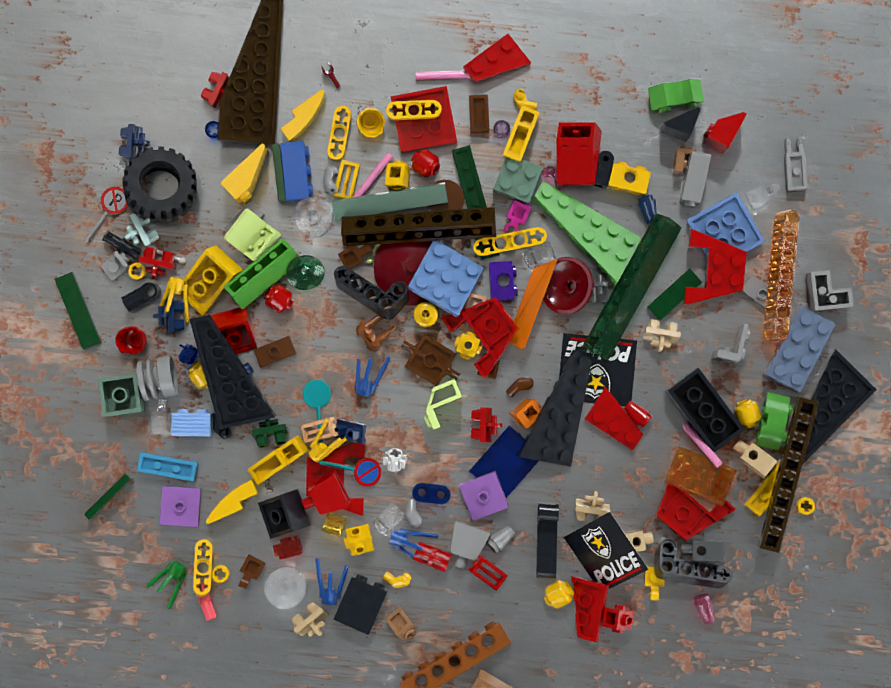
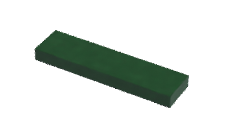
M70 272L55 278L54 280L83 350L102 343L74 273Z

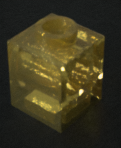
M333 512L327 513L321 531L340 537L347 517Z

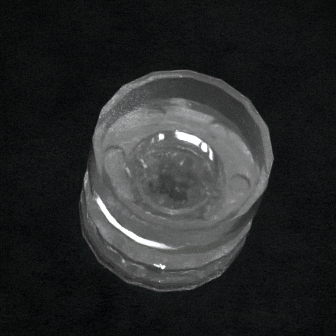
M294 566L279 567L269 575L265 582L267 599L272 605L282 609L292 608L304 599L308 589L306 576L300 569ZM283 583L285 585H290L288 593L286 590H281V588L283 587Z

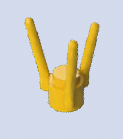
M170 277L160 306H164L168 297L165 311L169 312L173 295L181 294V291H183L185 322L188 323V284H184L185 279Z
M328 419L324 420L314 441L310 444L312 449L309 451V456L317 463L347 441L345 437L342 440L338 438L328 447L324 443L318 444Z

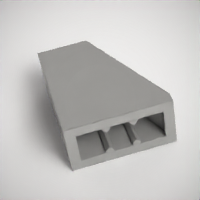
M692 151L687 157V168L684 172L680 202H683L684 206L695 207V205L701 203L711 154Z

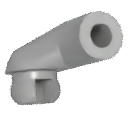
M407 499L406 519L412 527L418 528L422 524V518L416 511L417 501L415 499Z

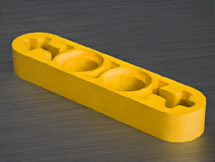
M536 227L496 235V237L481 238L475 241L473 251L478 256H487L536 246L546 240L547 234L543 228ZM535 231L543 234L540 241L534 238L530 239L531 244H528L527 232H529V236L535 235ZM518 234L522 235L525 239L522 245L514 243V237ZM499 238L504 239L506 242V246L503 249H498L495 246V241ZM488 240H492V248L494 249V251H490V248L484 249V253H481L480 250L476 249V247L479 246L480 242H482L483 245H488Z

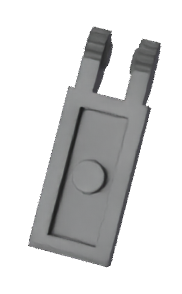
M790 138L785 139L787 192L808 190L806 159L802 138H797L796 140L797 152L791 151Z

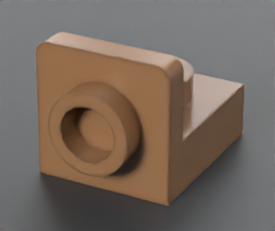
M681 146L675 151L673 174L680 175L683 170H686L687 159L685 156L688 157L692 151L696 152V150H692V147Z
M400 607L385 619L396 635L403 641L413 637L418 629Z

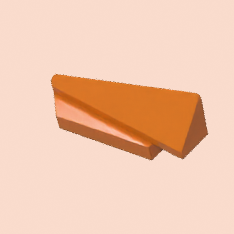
M552 259L545 264L533 268L514 319L519 330L510 342L521 349H524L557 259Z

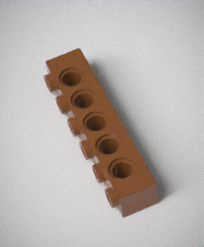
M492 621L484 626L485 630L478 633V631L470 634L468 636L469 640L464 643L461 641L451 646L452 650L445 653V651H442L434 656V661L430 663L425 661L418 666L419 670L414 673L409 671L402 675V680H400L399 684L402 688H438L510 645L511 641L500 622L495 623ZM491 636L493 638L492 644L484 645L482 643L483 637ZM468 646H474L477 649L474 655H468L465 652ZM457 656L460 662L457 665H451L449 658ZM435 666H441L443 673L435 675L432 669ZM424 676L427 682L424 685H418L416 678Z

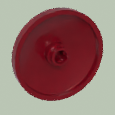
M432 241L381 244L374 259V276L379 288L386 292L393 283L398 281L404 282L408 287ZM408 289L409 301L406 306H417L422 302H429Z

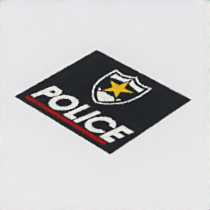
M563 333L559 378L573 350L592 353L593 358L584 402L595 403L604 387H606L620 406H626L632 401L637 340Z
M610 512L564 537L592 581L607 584L609 589L649 570Z

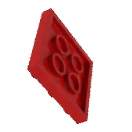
M447 86L391 96V102L436 100L442 108L440 116L435 119L395 120L401 153L457 143ZM406 105L402 106L403 110H397V107L393 106L394 116L397 115V112H403V116H406ZM412 105L409 107L408 112L411 115H417L419 107ZM421 105L422 115H425V111H431V114H435V111L438 110V108H435V105H431L429 109H425V105Z

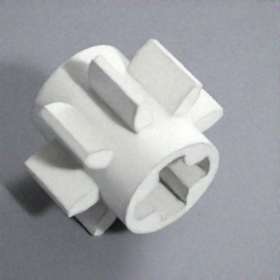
M393 448L385 452L383 465H387V470L398 472L401 469H405L407 455H403L402 450Z

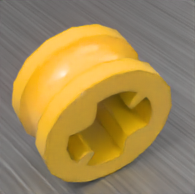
M133 263L129 266L128 273L131 278L135 280L145 278L147 272L144 265ZM135 267L139 269L142 268V271H140L142 274L140 276L136 274L133 275V272H135L133 269Z
M803 497L797 501L796 509L801 514L809 515L815 510V503L812 499ZM807 500V504H810V509L807 508L808 511L804 512V508H801V503L804 504V501Z
M218 565L212 570L211 575L215 582L222 583L229 578L230 572L225 565ZM220 568L222 569V572L226 573V575L222 577L223 579H219V576L215 574L216 571L218 572V569Z

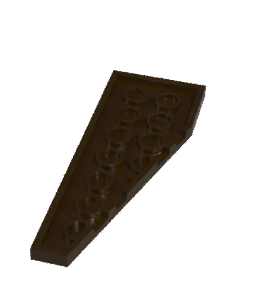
M261 0L219 101L217 140L259 145L263 143L269 146L275 144L283 0Z

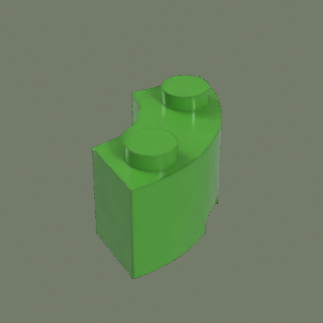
M699 79L662 83L648 88L651 109L659 110L660 113H667L671 109L681 107L693 109L697 107V104L704 102L701 81Z
M767 392L762 405V417L757 429V446L779 450L781 443H785L787 438V432H785L787 419L791 416L793 406L790 405V397Z

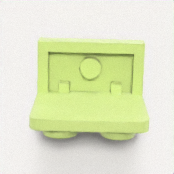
M245 209L225 234L224 239L252 261H255L269 250L282 234L264 222L251 210Z

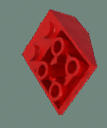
M559 122L556 139L558 185H595L602 131L596 122Z

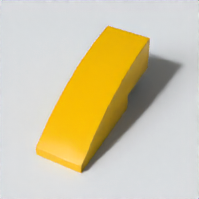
M323 89L293 109L291 112L295 118L280 128L289 142H294L316 118L326 96Z
M525 106L521 107L502 156L521 162L540 112Z
M298 435L247 470L256 484L259 485L309 452V449Z
M252 479L240 485L223 498L207 518V525L244 509L242 501L259 494L254 480Z

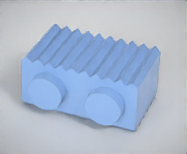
M177 409V413H172L171 436L212 437L213 414L208 413L207 409H196V413H189V409Z

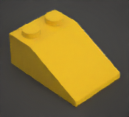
M263 143L220 182L240 205L243 202L244 204L253 197L252 193L255 191L269 153Z
M217 245L205 249L184 278V284H188V303L201 315H205L225 294L226 290L223 286L243 271Z

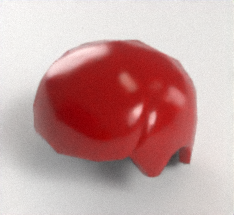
M127 326L118 331L115 337V344L121 353L135 355L145 349L147 345L146 334L139 327Z

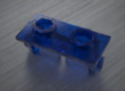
M188 343L185 346L179 345L183 348L179 354V361L188 365L192 364L196 357L199 356L198 349Z

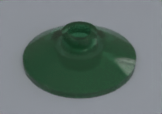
M302 255L293 259L286 270L288 282L299 290L315 288L321 283L325 274L322 262L311 255Z

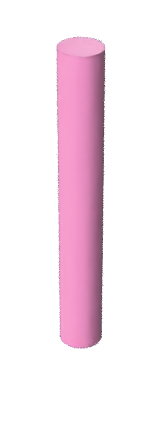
M466 71L416 72V80L470 78Z
M387 152L353 197L363 196L385 169L387 163L392 160L393 156Z
M689 423L684 424L682 428L712 463L719 467L722 461Z

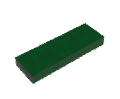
M277 143L272 145L277 195L280 203H287L281 145Z
M689 268L649 304L647 308L661 321L684 300L685 287H698L702 281Z
M124 474L84 513L89 520L93 519L134 478L130 474Z

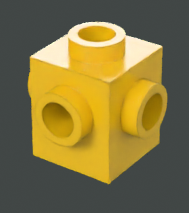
M467 331V334L462 333L461 337L457 336L454 347L457 348L458 357L469 360L470 358L474 359L475 355L479 356L483 345L479 344L480 339H477L478 336ZM466 342L472 344L470 349L465 348L464 344Z
M368 524L346 529L347 537L344 538L346 549L350 548L352 556L374 551L373 539Z

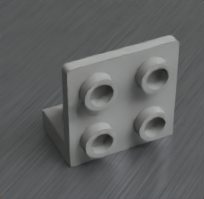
M744 323L738 326L733 349L728 347L719 348L713 351L711 359L731 364L740 362V359L743 360L746 348H743L744 341L748 340L750 329H747L748 324Z

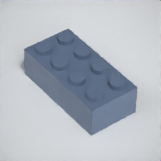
M803 306L797 307L763 376L796 393L801 392L836 324Z

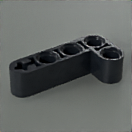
M340 266L334 271L336 286L341 291L386 320L396 317L409 301L408 287L404 282L398 281L393 283L385 292L348 267Z
M538 503L536 578L556 579L558 503Z
M672 539L663 540L655 550L654 573L659 579L712 588H723L732 579L733 575L728 567L677 559V544ZM663 547L668 548L670 553H666ZM662 565L666 566L669 572L663 570ZM681 568L686 570L687 575L681 572ZM699 571H702L706 578L702 577Z

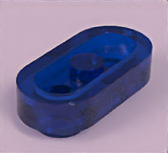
M418 483L412 490L413 498L423 503L445 504L451 496L450 490L444 485ZM419 489H424L426 494L420 496L418 494ZM439 491H443L445 493V496L443 498H439L437 496V493Z

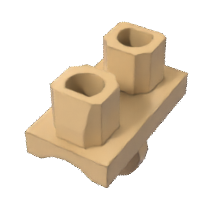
M651 319L648 327L645 329L643 339L651 340V345L658 346V352H662L663 347L670 348L671 344H678L681 332H678L677 323H667L665 330L659 329L660 321Z
M593 491L592 496L585 495L584 500L576 498V519L586 521L587 514L590 513L595 514L594 520L610 512V504H604V498L597 497V491Z
M312 602L306 607L310 616L304 619L299 613L291 619L295 626L293 630L300 636H304L306 633L310 637L315 633L318 636L323 634L320 629L325 623L322 620L329 614L326 610Z

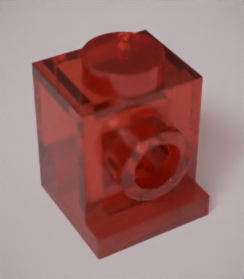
M299 534L294 535L293 540H291V537L280 539L279 544L273 545L274 554L279 556L280 560L304 553Z

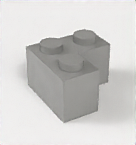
M830 270L806 274L810 311L818 312L854 307L852 288L832 289Z

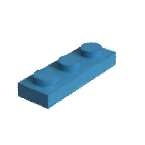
M140 452L137 471L195 481L198 462Z

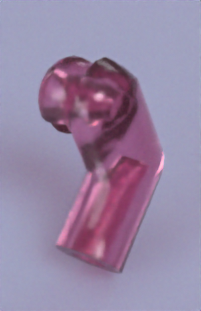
M550 165L543 168V176L554 179L557 190L565 189V185L557 184V168Z

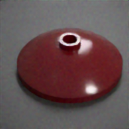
M574 257L557 258L543 297L544 303L552 311L559 314H573L586 306L593 292V277L587 265Z

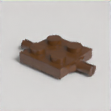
M425 334L415 346L404 340L403 343L405 345L402 344L401 347L410 352L409 360L404 366L405 368L435 386H438L446 375L457 381L461 373L451 368L452 361L457 353Z

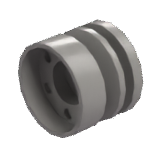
M172 356L158 357L157 367L154 366L151 359H147L146 364L143 360L137 362V383L145 401L151 399V394L154 399H158L160 389L164 397L178 395V379Z

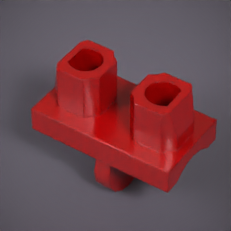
M212 71L208 81L216 85L214 91L204 88L201 93V98L207 101L213 108L217 107L229 79L228 74Z
M146 247L143 257L139 256L138 262L154 265L153 268L146 267V272L152 273V279L156 280L158 275L165 276L166 270H161L160 267L176 269V264H174L175 253L163 251L162 260H156L157 249Z
M480 407V409L471 412L472 421H480V429L472 428L471 439L480 440V442H491V435H497V427H502V423H497V416L492 415V408Z
M419 541L418 546H421L423 549H416L412 560L445 572L452 554Z

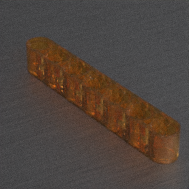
M794 209L778 212L774 218L763 331L764 337L768 341L784 340L789 334L800 221L799 214Z

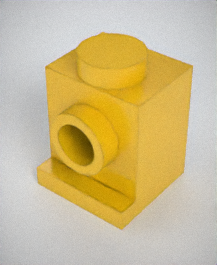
M399 160L394 161V163H387L385 186L391 191L409 188L410 167L404 161Z

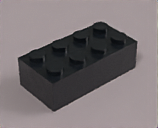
M699 367L665 390L690 426L714 453L745 430Z

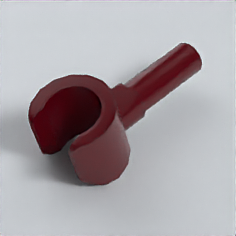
M328 62L331 67L328 71L324 70L323 66H321L323 73L331 78L335 87H341L333 73L334 68L332 64Z

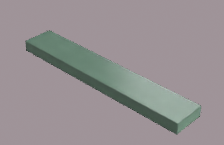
M444 182L333 200L332 207L336 221L342 220L344 216L373 215L448 203V197Z

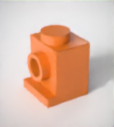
M526 398L514 410H511L509 414L520 427L528 429L535 422L541 405L535 399Z

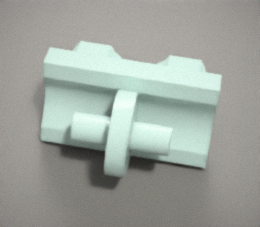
M130 215L136 230L134 231L131 225L126 227L128 234L125 236V239L127 241L132 239L136 245L140 243L137 236H140L145 248L150 247L151 243L159 239L155 228L147 232L143 229V226L151 223L150 219L146 218L143 220L139 218V215Z

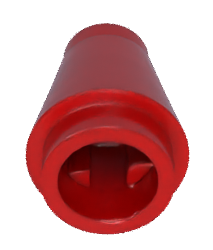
M630 401L624 408L635 424L642 428L652 419L648 410L633 401Z

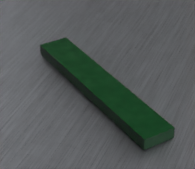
M470 145L453 149L452 154L467 209L487 208ZM488 240V245H483V243L480 242L478 250H480L481 253H484V249L490 248V251H494V249L492 248V240ZM497 253L487 256H480L481 260H485L492 257L500 256V254Z

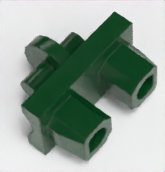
M266 419L259 422L260 428L251 430L259 448L269 446L267 437L270 436L275 437L276 444L286 443V434L289 433L286 424L277 425L279 424L278 419Z

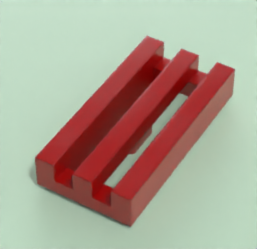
M479 554L477 557L479 558L478 561H474V566L472 568L469 567L468 570L497 591L508 575ZM484 562L502 577L499 579L481 564ZM479 568L480 570H482L484 573H486L495 581H497V583L493 584L491 581H489L480 573H478L477 569Z

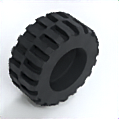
M158 146V150H153V147L147 148L146 153H143L142 150L138 152L137 158L132 157L129 160V166L125 167L122 179L125 201L127 205H130L131 211L134 214H139V218L143 220L148 218L151 223L161 220V224L167 223L168 219H172V221L178 220L179 215L184 216L187 213V209L192 207L197 191L196 173L192 169L191 162L185 160V156L182 153L176 154L175 149L169 148V151L164 150V146ZM154 171H165L177 179L178 189L171 197L157 200L150 198L143 192L142 180Z

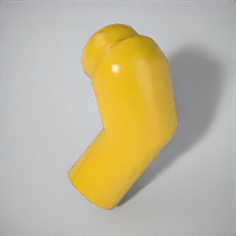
M516 89L513 99L518 108L521 109L522 106L536 111L537 103L528 101L523 89Z
M388 571L382 578V580L394 588L406 587L412 579L409 573H403L402 576L395 577Z

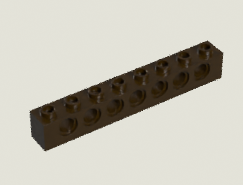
M495 207L344 216L341 220L343 246L496 237Z
M797 396L758 543L761 549L776 553L780 551L819 404L817 401Z

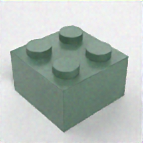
M505 157L493 193L529 205L543 167L523 159L521 162Z
M137 373L98 378L103 417L145 412L144 400L137 383Z

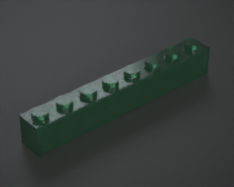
M658 213L655 214L582 347L595 356L606 361L609 360L682 227L671 218Z

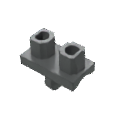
M589 268L593 277V292L588 303H607V274L603 273L599 268Z

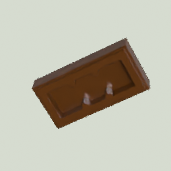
M488 94L469 95L470 133H490Z
M290 336L254 349L260 368L296 354Z

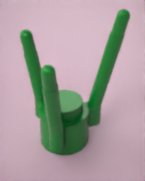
M176 560L172 563L169 562L159 574L146 584V587H150L167 572L168 577L157 590L160 593L172 578L174 580L179 578L167 609L171 608L181 583L187 575L184 573L187 568Z

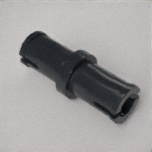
M107 230L106 235L102 238V241L117 248L116 251H122L135 260L142 250Z

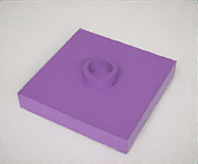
M495 471L459 484L473 521L509 508Z
M162 486L159 525L199 527L201 488Z

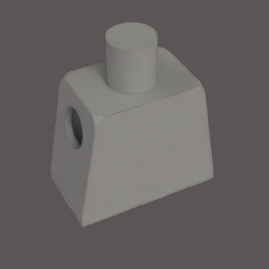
M455 520L450 549L451 553L457 555L454 566L465 569L468 559L476 561L490 536V532Z

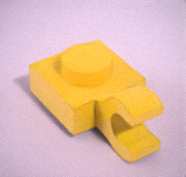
M647 567L649 570L644 572V586H650V600H659V587H664V580L659 579L655 575L654 567Z

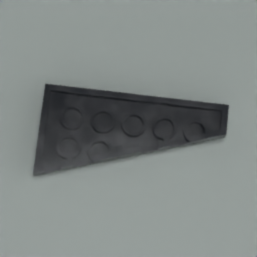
M205 314L190 318L191 328L219 429L275 418L276 414L211 315Z
M836 349L833 350L810 397V400L817 401L819 404L803 464L877 390Z
M578 350L571 352L562 369L563 373L559 380L555 382L550 397H547L534 422L533 429L524 441L526 442L516 456L571 467L593 358L592 353Z

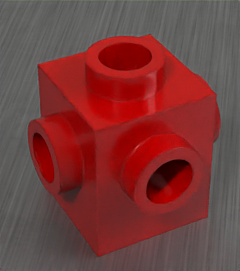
M615 604V608L604 607L602 627L611 628L612 632L623 633V630H632L634 611L627 610V606Z

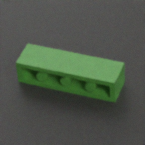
M282 238L223 287L233 301L243 310L299 264L301 260L294 249Z

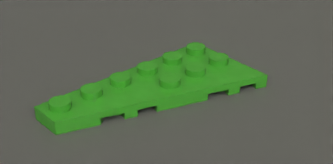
M543 181L533 200L558 222L557 225L570 235L569 237L589 258H592L599 265V269L603 273L605 272L616 285L642 237Z

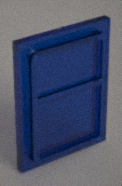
M509 425L469 472L477 478L495 471L507 498L539 461L516 456L526 441H524L525 439L520 433Z

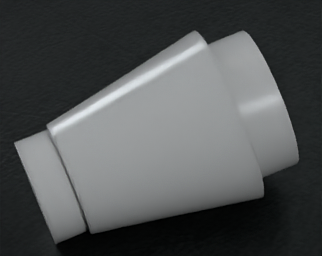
M507 526L489 536L486 543L494 553L501 552L515 533Z

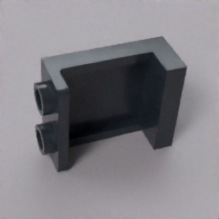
M357 574V576L353 575L333 620L369 635L388 590L385 589V585L378 582L372 584L367 582V577Z

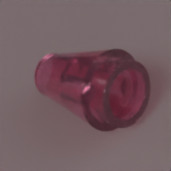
M707 593L696 596L694 598V606L704 624L714 622L712 598Z

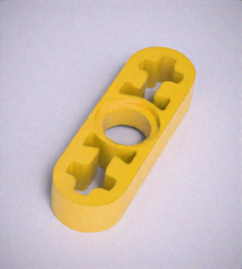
M436 100L396 101L389 103L386 107V114L391 120L435 119L440 116L442 111L440 103ZM406 105V116H403V112H397L396 116L389 112V110L393 109V106H396L397 110H403L402 106ZM421 105H425V109L435 105V108H438V110L435 111V114H431V111H425V115H422ZM410 106H418L419 113L411 115L408 112Z
M344 105L338 106L333 116L327 149L328 156L333 161H339L344 157L352 114L350 109ZM342 110H345L346 114H348V117H344L343 124H347V126L336 124V122L340 123L341 118L338 113H342ZM342 128L345 131V135L343 138H336L334 131ZM333 140L339 143L343 142V145L339 144L338 149L341 151V154H337V157H334V154L331 152L336 147V143H332Z
M205 539L196 543L194 554L193 591L200 597L206 596L211 589L212 544ZM203 544L206 545V548H209L205 552V558L209 557V560L204 558L197 560V557L201 558L202 551L198 550V548H201ZM200 563H205L208 565V571L200 573L197 570V566ZM196 576L202 578L208 576V579L204 578V586H207L204 592H200V589L196 588V586L200 585V578L196 579Z

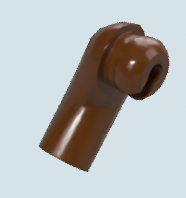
M531 377L518 378L506 390V393L513 397L518 391L531 389L534 381Z

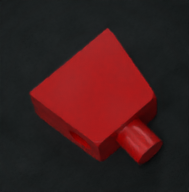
M336 469L311 484L308 490L310 496L302 499L305 510L316 507L320 515L349 508L351 500Z

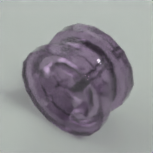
M505 120L497 121L493 127L494 135L498 138H506L510 133L509 123ZM500 125L502 127V125H505L506 133L503 134L502 132V134H499L497 126Z

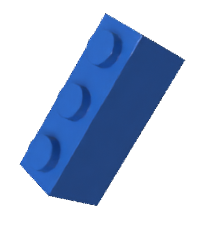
M304 141L280 143L286 201L288 203L310 201V195H313V186L308 181V176H311V166L307 165L306 158L310 157L309 147L305 146Z

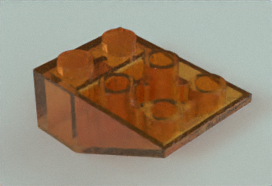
M678 446L664 482L710 504L723 506L737 470L723 463L716 467L708 457Z

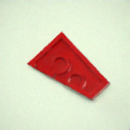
M507 33L465 64L463 69L473 82L476 83L494 77L497 74L531 65V61Z
M604 387L584 419L629 449L634 450L643 433L608 389Z
M571 576L574 587L573 599L576 606L578 638L596 643L599 640L609 585Z

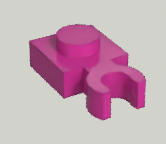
M513 199L506 215L511 220L505 224L504 231L507 232L510 226L515 228L514 232L519 231L518 224H525L531 206Z

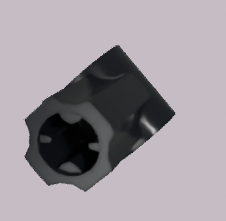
M144 283L140 288L121 297L122 302L128 312H131L152 300L158 299L161 295V288L155 283ZM150 286H153L155 289V293L152 296L147 294V289Z

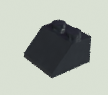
M298 489L258 503L270 539L310 526Z

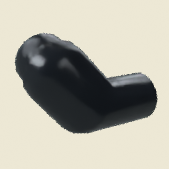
M213 413L214 432L223 439L229 438L232 434L230 428L220 430L216 415Z

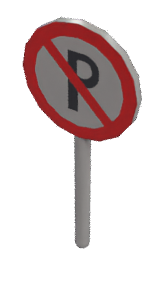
M110 187L103 192L101 205L105 212L86 237V242L90 240L108 213L118 215L127 209L128 205L122 188Z

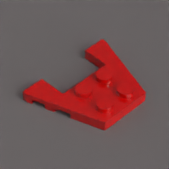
M690 229L688 246L708 248L705 288L685 287L684 304H692L743 290L747 252L704 233Z
M492 298L461 310L457 317L450 314L441 318L450 332H454L467 321L486 347L488 353L474 363V366L483 378L489 376L519 330V327L498 298Z
M352 443L339 447L322 461L345 465V457L365 458V444ZM307 457L306 496H310L308 490L311 484L336 469L344 486V469L321 465L313 461L311 457ZM350 498V507L343 510L363 516L364 498Z
M677 460L655 516L681 539L686 541L732 513L736 508L722 497L710 512L680 487L692 470L683 462Z

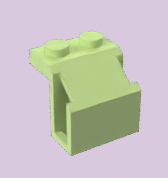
M455 379L433 387L426 410L427 416L424 417L428 428L432 427L435 430L441 427L434 409L462 398ZM453 385L456 393L455 396L432 405L435 392Z

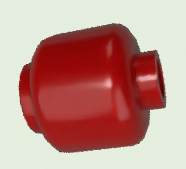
M423 149L420 152H415L412 156L413 170L423 177H433L439 171V157L432 152Z
M279 284L274 287L271 286L264 296L266 306L277 313H281L284 310L288 311L294 302L291 300V291Z

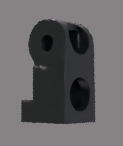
M602 151L599 153L595 185L591 186L607 188L614 163V156L611 152Z

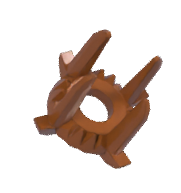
M376 315L367 322L361 320L360 324L356 327L357 335L362 337L370 351H377L376 347L381 346V342L395 329L392 326L376 337L375 332L370 328L382 319L379 315Z

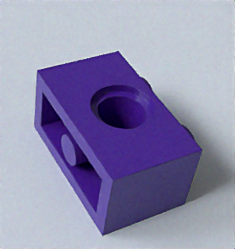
M512 261L489 262L491 299L498 298L499 301H514V296H518L517 285L513 283V277H517L516 266L512 265ZM503 276L509 280V284L504 287L498 283V279Z

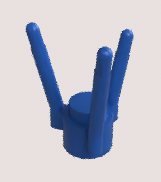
M358 358L354 386L357 389L355 393L368 397L371 396V392L375 393L376 386L391 358H386L373 384L372 381L368 380L372 358L368 360L365 376L361 381L360 359Z
M402 528L399 531L394 529L389 544L394 545V549L403 552L413 559L414 554L403 547L407 545L418 550L423 548L407 541L408 536L406 535L438 538L439 535L409 531Z
M316 558L320 591L319 598H322V604L337 605V599L341 598L348 565L344 567L336 592V588H332V572H329L328 587L323 588L319 559Z

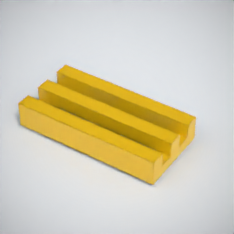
M341 160L335 184L337 191L333 193L334 198L345 199L353 197L360 168L359 163ZM348 165L342 193L338 194L344 166ZM353 166L355 167V170L351 182L349 195L346 196L345 194L348 186V181Z

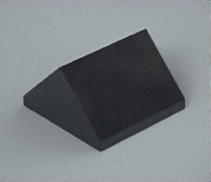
M700 107L664 122L660 127V132L686 142L692 135L701 111Z

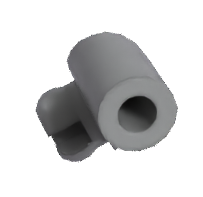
M328 166L325 169L323 183L329 194L337 191V187L333 182V176L338 175V168L336 166Z

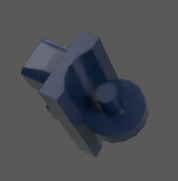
M128 124V127L121 128L120 136L122 139H127L126 146L119 147V156L127 159L137 158L138 152L142 150L144 153V146H150V141L145 140V133H142L143 127Z
M173 298L169 312L164 313V306H158V314H153V318H158L159 326H164V318H166V334L184 330V319H174V312H184L183 301L174 300Z
M342 418L337 419L336 428L334 429L335 432H338V436L334 437L341 439L346 437L347 441L365 444L367 424Z

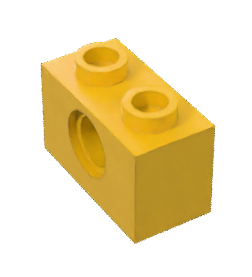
M618 161L613 163L607 188L644 197L647 192L651 172L647 171V168L643 166L633 168L629 167V164L626 162ZM625 174H632L634 181L631 183L627 182L624 178Z

